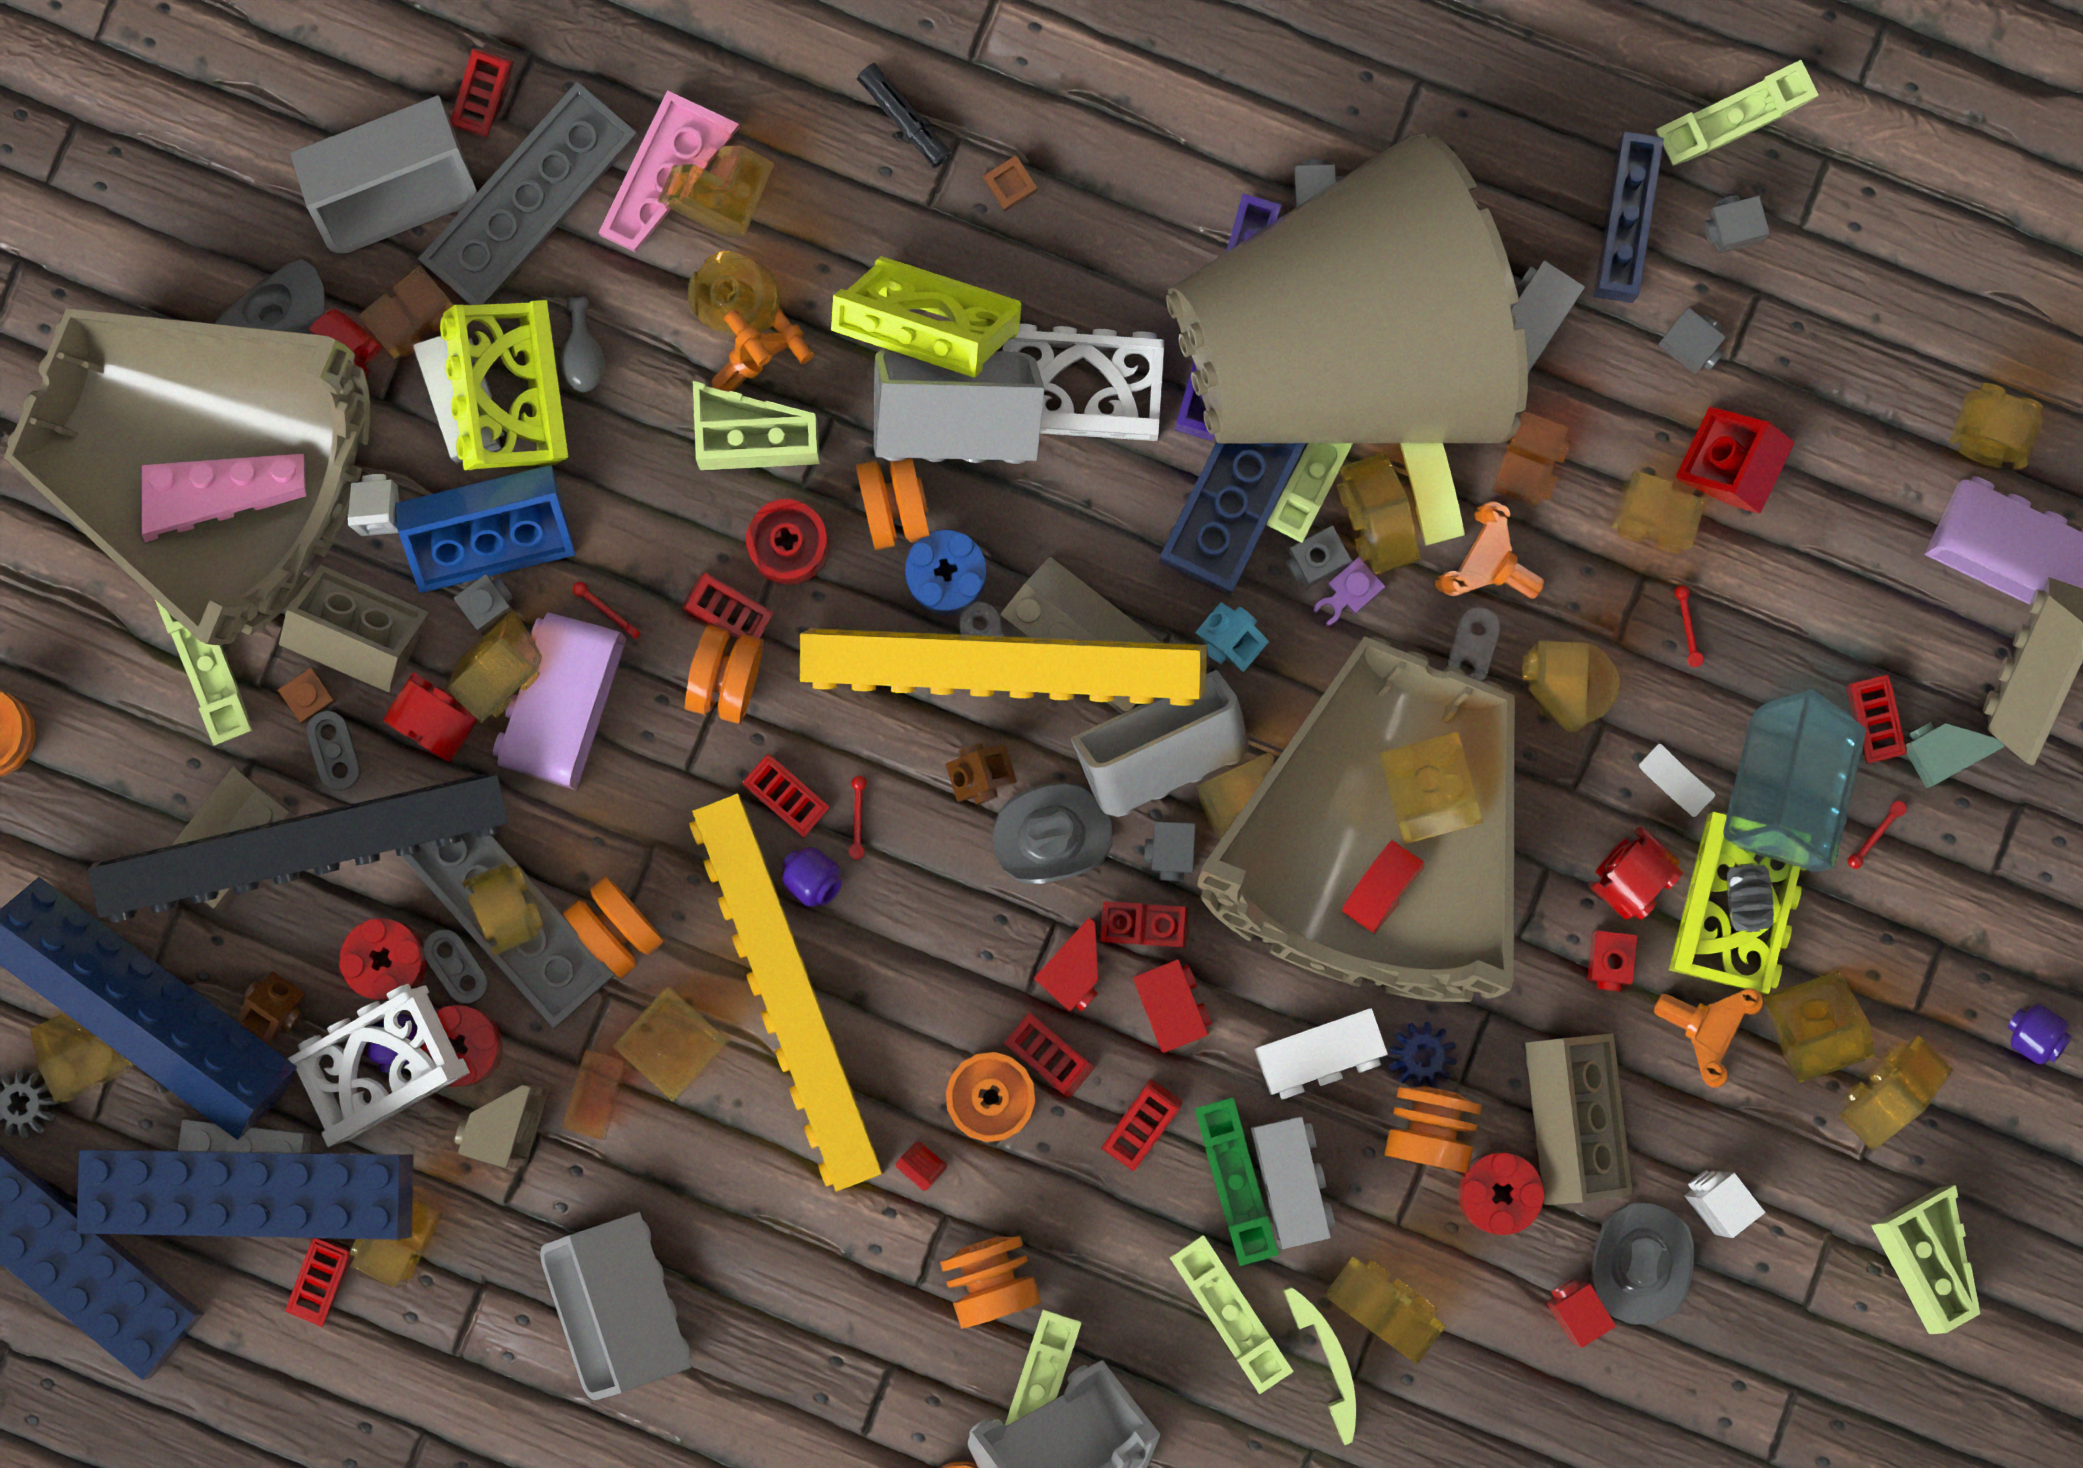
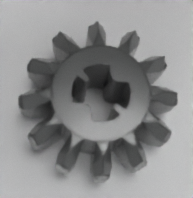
M1753 863L1731 867L1727 872L1726 880L1731 925L1737 931L1758 932L1762 929L1771 928L1774 922V903L1769 870L1765 865H1754Z
M18 1069L15 1079L9 1074L1 1076L5 1089L0 1087V1125L6 1123L4 1132L6 1135L13 1136L18 1130L21 1138H30L32 1128L37 1133L46 1131L42 1118L49 1121L56 1119L57 1115L48 1110V1105L59 1104V1098L47 1097V1094L53 1090L55 1085L53 1082H46L40 1085L43 1075L41 1072L35 1071L28 1077L26 1069ZM19 1096L30 1098V1101L26 1104L28 1111H18L17 1106L21 1104Z

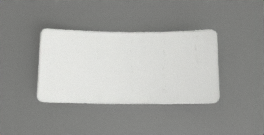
M1658 744L1639 764V768L1693 817H1696L1715 797V793L1684 767L1662 744Z

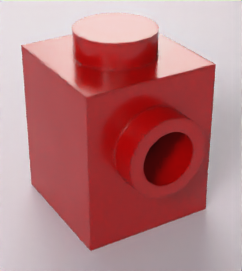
M1604 931L1592 932L1587 981H1596L1597 989L1616 992H1621L1622 985L1632 984L1637 935Z

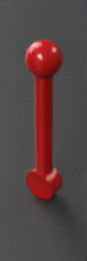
M579 581L573 585L572 591L575 596L584 597L634 639L639 637L641 633L589 592L586 583Z
M1679 585L1675 588L1674 594L1680 600L1690 654L1687 656V663L1690 667L1697 668L1702 665L1704 658L1697 651L1688 604L1690 589L1686 585Z
M860 775L855 776L851 782L852 788L855 790L853 845L850 846L848 853L855 860L861 859L865 853L861 845L863 790L867 787V780Z
M1895 801L1889 806L1890 813L1857 854L1854 853L1848 857L1847 862L1850 868L1859 869L1862 867L1863 858L1896 817H1901L1906 813L1907 807L1904 802Z

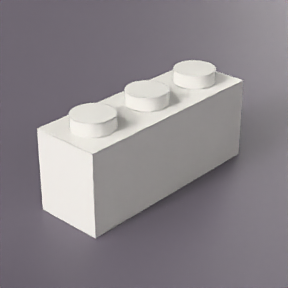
M438 336L415 344L413 347L450 458L458 464L463 462V460L458 458L456 451V440L459 436L457 420H454L451 413V399L454 396L452 380L450 381L447 378L445 369L448 357L447 341H444L442 336ZM472 338L468 339L469 343L475 346ZM471 358L472 366L477 359ZM484 376L480 386L483 388L485 393L490 398H492L487 380ZM482 428L483 447L490 452L502 449L499 439L497 438L490 442L492 438L491 431L487 428ZM503 430L499 437L505 436Z
M1372 1008L1255 1048L1270 1095L1279 1092L1281 1099L1305 1092L1302 1084L1318 1079L1320 1086L1343 1079L1341 1070L1356 1066L1358 1073L1381 1065L1379 1057L1388 1055Z
M1705 1170L1688 1183L1692 1190L1684 1195L1714 1235L1734 1238L1766 1213L1733 1172H1714V1170L1709 1172Z

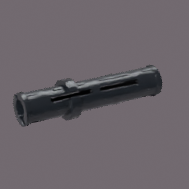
M876 63L870 64L861 71L856 80L904 134L902 138L906 143H912L933 169L942 165L951 156L952 151L930 128L932 123L926 117L922 118Z

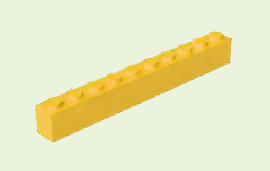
M810 628L800 633V682H812V688L835 689L837 688V683L852 684V690L874 691L876 690V685L891 686V692L912 693L915 692V687H929L931 694L949 695L954 694L955 689H970V695L980 697L993 696L994 690L1010 691V697L1032 698L1034 697V692L1050 693L1049 698L1053 700L1074 699V694L1090 695L1089 700L1095 702L1114 701V696H1130L1131 703L1149 704L1154 703V698H1170V704L1181 706L1194 705L1195 699H1200L1206 694L1207 645Z
M735 794L693 810L695 821L689 823L697 845L704 843L710 857L703 860L711 883L719 881L724 896L717 898L726 921L733 918L738 931V934L732 936L735 948L740 959L747 956L752 968V972L746 974L754 996L761 994L767 1009L760 1013L768 1034L776 1032L781 1047L775 1049V1053L782 1071L790 1070L795 1086L789 1087L797 1110L804 1108L810 1123L803 1127L811 1148L818 1146L820 1148L824 1162L819 1163L818 1167L826 1187L833 1184L837 1192L883 1174L741 796Z

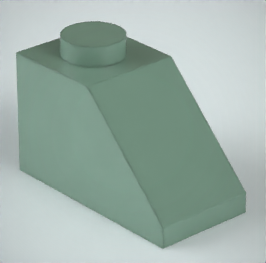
M1931 722L1909 733L1913 741L1905 745L1906 753L1926 788L1938 784L2005 747L1997 738L1946 723L1934 728Z

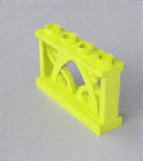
M880 256L875 261V266L848 290L840 289L833 295L831 331L976 378L982 372L983 364L1010 338L1014 339L1019 334L1021 302ZM922 309L947 317L950 321H938L908 310Z
M547 300L531 301L529 303L454 305L445 311L440 322V332L442 339L447 341L448 357L445 369L447 378L450 381L452 380L454 396L451 399V413L454 420H457L459 436L456 440V451L458 458L463 460L464 470L529 465L549 466L556 465L568 458ZM519 318L520 327L504 335L495 320ZM472 321H479L485 324L490 329L495 341L491 344L486 334L476 331L474 333L479 338V344L476 346L471 345L468 340L467 325ZM512 347L514 357L517 356L519 351L524 352L526 365H518L512 358L508 348ZM499 356H501L505 366L514 375L528 380L529 390L517 396L510 407L509 414L494 403L480 386L488 369ZM471 358H472V359H477V360L474 362L473 366H472ZM522 404H530L533 417H528L523 412L521 420H518ZM482 428H487L491 431L492 438L490 442L497 439L502 430L507 432L505 445L499 452H490L483 447ZM517 437L535 442L537 445V451L512 452Z
M1717 812L1707 814L1669 971L1691 975L1744 990L1754 989L1762 995L1769 994L1771 987L1776 989L1782 973V965L1777 964L1780 948H1787L1792 932V926L1787 925L1790 909L1796 910L1802 887L1796 885L1800 870L1805 871L1807 869L1811 856V847L1806 846L1808 837L1736 819ZM1726 829L1759 838L1755 840L1746 852L1732 841L1724 838ZM1776 843L1786 853L1784 867L1779 871L1772 869L1770 860L1775 855L1766 856L1759 863V865H1765L1769 870L1772 883L1782 881L1778 898L1771 884L1774 922L1771 926L1766 945L1757 937L1767 929H1762L1758 932L1738 931L1731 934V926L1727 915L1718 905L1708 901L1710 892L1727 890V881L1720 879L1717 874V869L1721 864L1727 865L1729 869L1734 867L1735 863L1738 866L1750 863L1758 865L1754 860L1758 850L1766 844ZM1714 916L1718 918L1722 928V938L1716 939L1717 927L1712 932L1704 928V922L1708 917ZM1738 947V955L1746 964H1748V952H1758L1761 958L1759 969L1752 975L1740 974L1732 964L1731 949ZM1722 952V963L1725 972L1692 964L1694 955Z

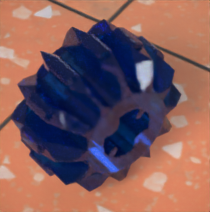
M1424 1022L1422 1035H1419L1415 1023H1409L1407 1027L1411 1038L1408 1039L1403 1033L1398 1031L1394 1034V1037L1403 1044V1047H1388V1053L1400 1055L1401 1058L1399 1061L1391 1062L1389 1068L1390 1070H1395L1403 1066L1406 1069L1398 1078L1400 1083H1405L1411 1075H1414L1413 1088L1421 1087L1423 1076H1425L1427 1085L1431 1088H1437L1434 1073L1436 1072L1442 1079L1448 1080L1451 1075L1441 1067L1442 1064H1457L1456 1058L1444 1057V1051L1452 1050L1456 1047L1455 1042L1440 1044L1439 1041L1447 1033L1444 1028L1439 1029L1431 1037V1022ZM1419 1044H1424V1050L1430 1048L1433 1056L1427 1059L1428 1066L1425 1068L1421 1067V1062H1416L1415 1064L1412 1060V1055L1417 1053L1416 1046Z

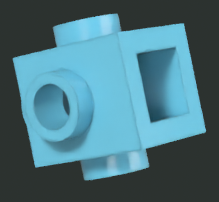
M1222 602L1195 632L1206 643L1207 655L1220 665L1226 660L1242 672L1247 669L1269 643L1264 635L1254 626L1257 620L1240 606L1234 611Z

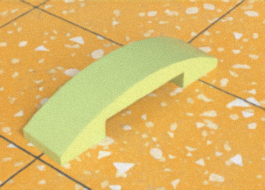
M1799 60L1766 76L1763 81L1694 114L1691 112L1657 128L1655 132L1658 137L1664 138L1663 148L1672 166H1675L1743 137L1796 110L1819 95L1802 60Z
M1308 443L1266 525L1302 543L1353 443Z
M1400 443L1416 502L1415 509L1425 546L1464 536L1459 504L1443 443Z
M156 601L166 629L173 637L200 704L199 711L213 746L251 732V724L222 645H208L199 641Z
M1204 1235L1169 1257L1259 1394L1294 1372Z
M1291 1286L1286 1287L1283 1291L1297 1327L1302 1329L1312 1324L1315 1326L1342 1395L1341 1399L1328 1403V1407L1343 1444L1352 1443L1356 1423V1399L1346 1356L1333 1330L1321 1313Z
M1045 1309L1042 1310L1005 1426L1057 1399L1082 1323L1081 1321Z

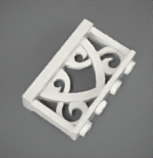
M1020 324L1019 334L1014 339L1010 338L1003 344V351L1019 352L1025 347H1035L1042 353L1041 359L1036 362L1044 384V390L1057 395L1062 403L1058 410L1050 411L1046 408L1045 404L1052 397L1044 395L1040 426L1041 434L1158 441L1164 340L1156 339L1157 334L1151 332H1133L1132 337L1116 336V331L1109 329L1093 330V335L1077 334V329L1072 327L1058 326L1053 327V332L1037 331V326ZM1051 347L1068 349L1054 358ZM1099 350L1116 352L1112 357V361H1110ZM1130 354L1144 356L1150 365L1147 376L1139 382L1127 384L1124 378L1132 376L1137 371L1138 365L1134 368L1127 367L1124 364L1125 357ZM1084 358L1106 377L1112 387L1097 392L1089 400L1084 414L1074 413V406L1069 395L1062 388L1050 382L1066 367ZM1151 386L1149 418H1139L1132 392L1141 391ZM1117 395L1119 400L1108 401V403L1113 405L1114 411L1111 414L1101 413L1098 408L1099 402L1104 398Z
M405 984L386 994L389 1001L382 1005L379 1001L364 1006L357 1011L358 1019L351 1022L350 1018H346L329 1026L327 1030L330 1035L323 1039L320 1035H316L298 1044L300 1052L288 1058L290 1062L297 1066L296 1070L325 1129L321 1134L328 1147L358 1136L470 1073L464 1059H458L427 995L429 990L426 985L411 989L409 984ZM402 1010L411 1012L418 1027L417 1034L412 1041L406 1038L412 1030L411 1020L406 1021L404 1027H401L397 1021L398 1014ZM384 1019V1028L372 1026ZM348 1040L345 1049L338 1046L342 1042ZM424 1041L433 1060L420 1048ZM366 1042L380 1044L398 1053L391 1064L389 1072L391 1094H388L386 1089L373 1079L357 1078L358 1065ZM328 1054L333 1058L334 1066L324 1069L331 1075H339V1083H331L326 1080L319 1066V1061L323 1055ZM406 1060L410 1062L404 1067L411 1072L412 1077L410 1081L405 1080L401 1075V1068ZM357 1087L369 1089L372 1097L370 1103H366L363 1099L365 1091L357 1093ZM339 1091L341 1109L332 1092Z

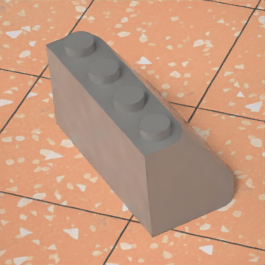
M439 95L290 153L306 207L327 248L335 253L352 252L460 210L476 194L472 176Z
M888 349L878 351L875 355L874 368L875 456L883 457L889 461H901L904 458H923L930 462H940L945 459H963L971 463H980L985 460H1003L1011 464H1020L1025 462V460L1037 461L1044 384L1036 359L1031 355L1021 352L996 351L983 364L982 372L976 378Z
M1217 670L1206 674V694L1200 699H1195L1194 705L1170 704V698H1155L1154 703L1142 704L1071 737L1097 804L1103 813L1116 817L1127 815L1134 808L1150 800L1161 799L1167 796L1170 791L1189 782H1197L1208 773L1225 765L1238 763L1249 749L1242 709L1237 696Z
M640 1212L544 1244L541 1248L542 1267L581 1385L587 1396L592 1400L620 1394L692 1368L689 1361V1346L686 1340L681 1337L676 1322V1307L673 1301L668 1298L663 1283V1268L660 1262L655 1259L650 1244L651 1232L647 1223L642 1220Z

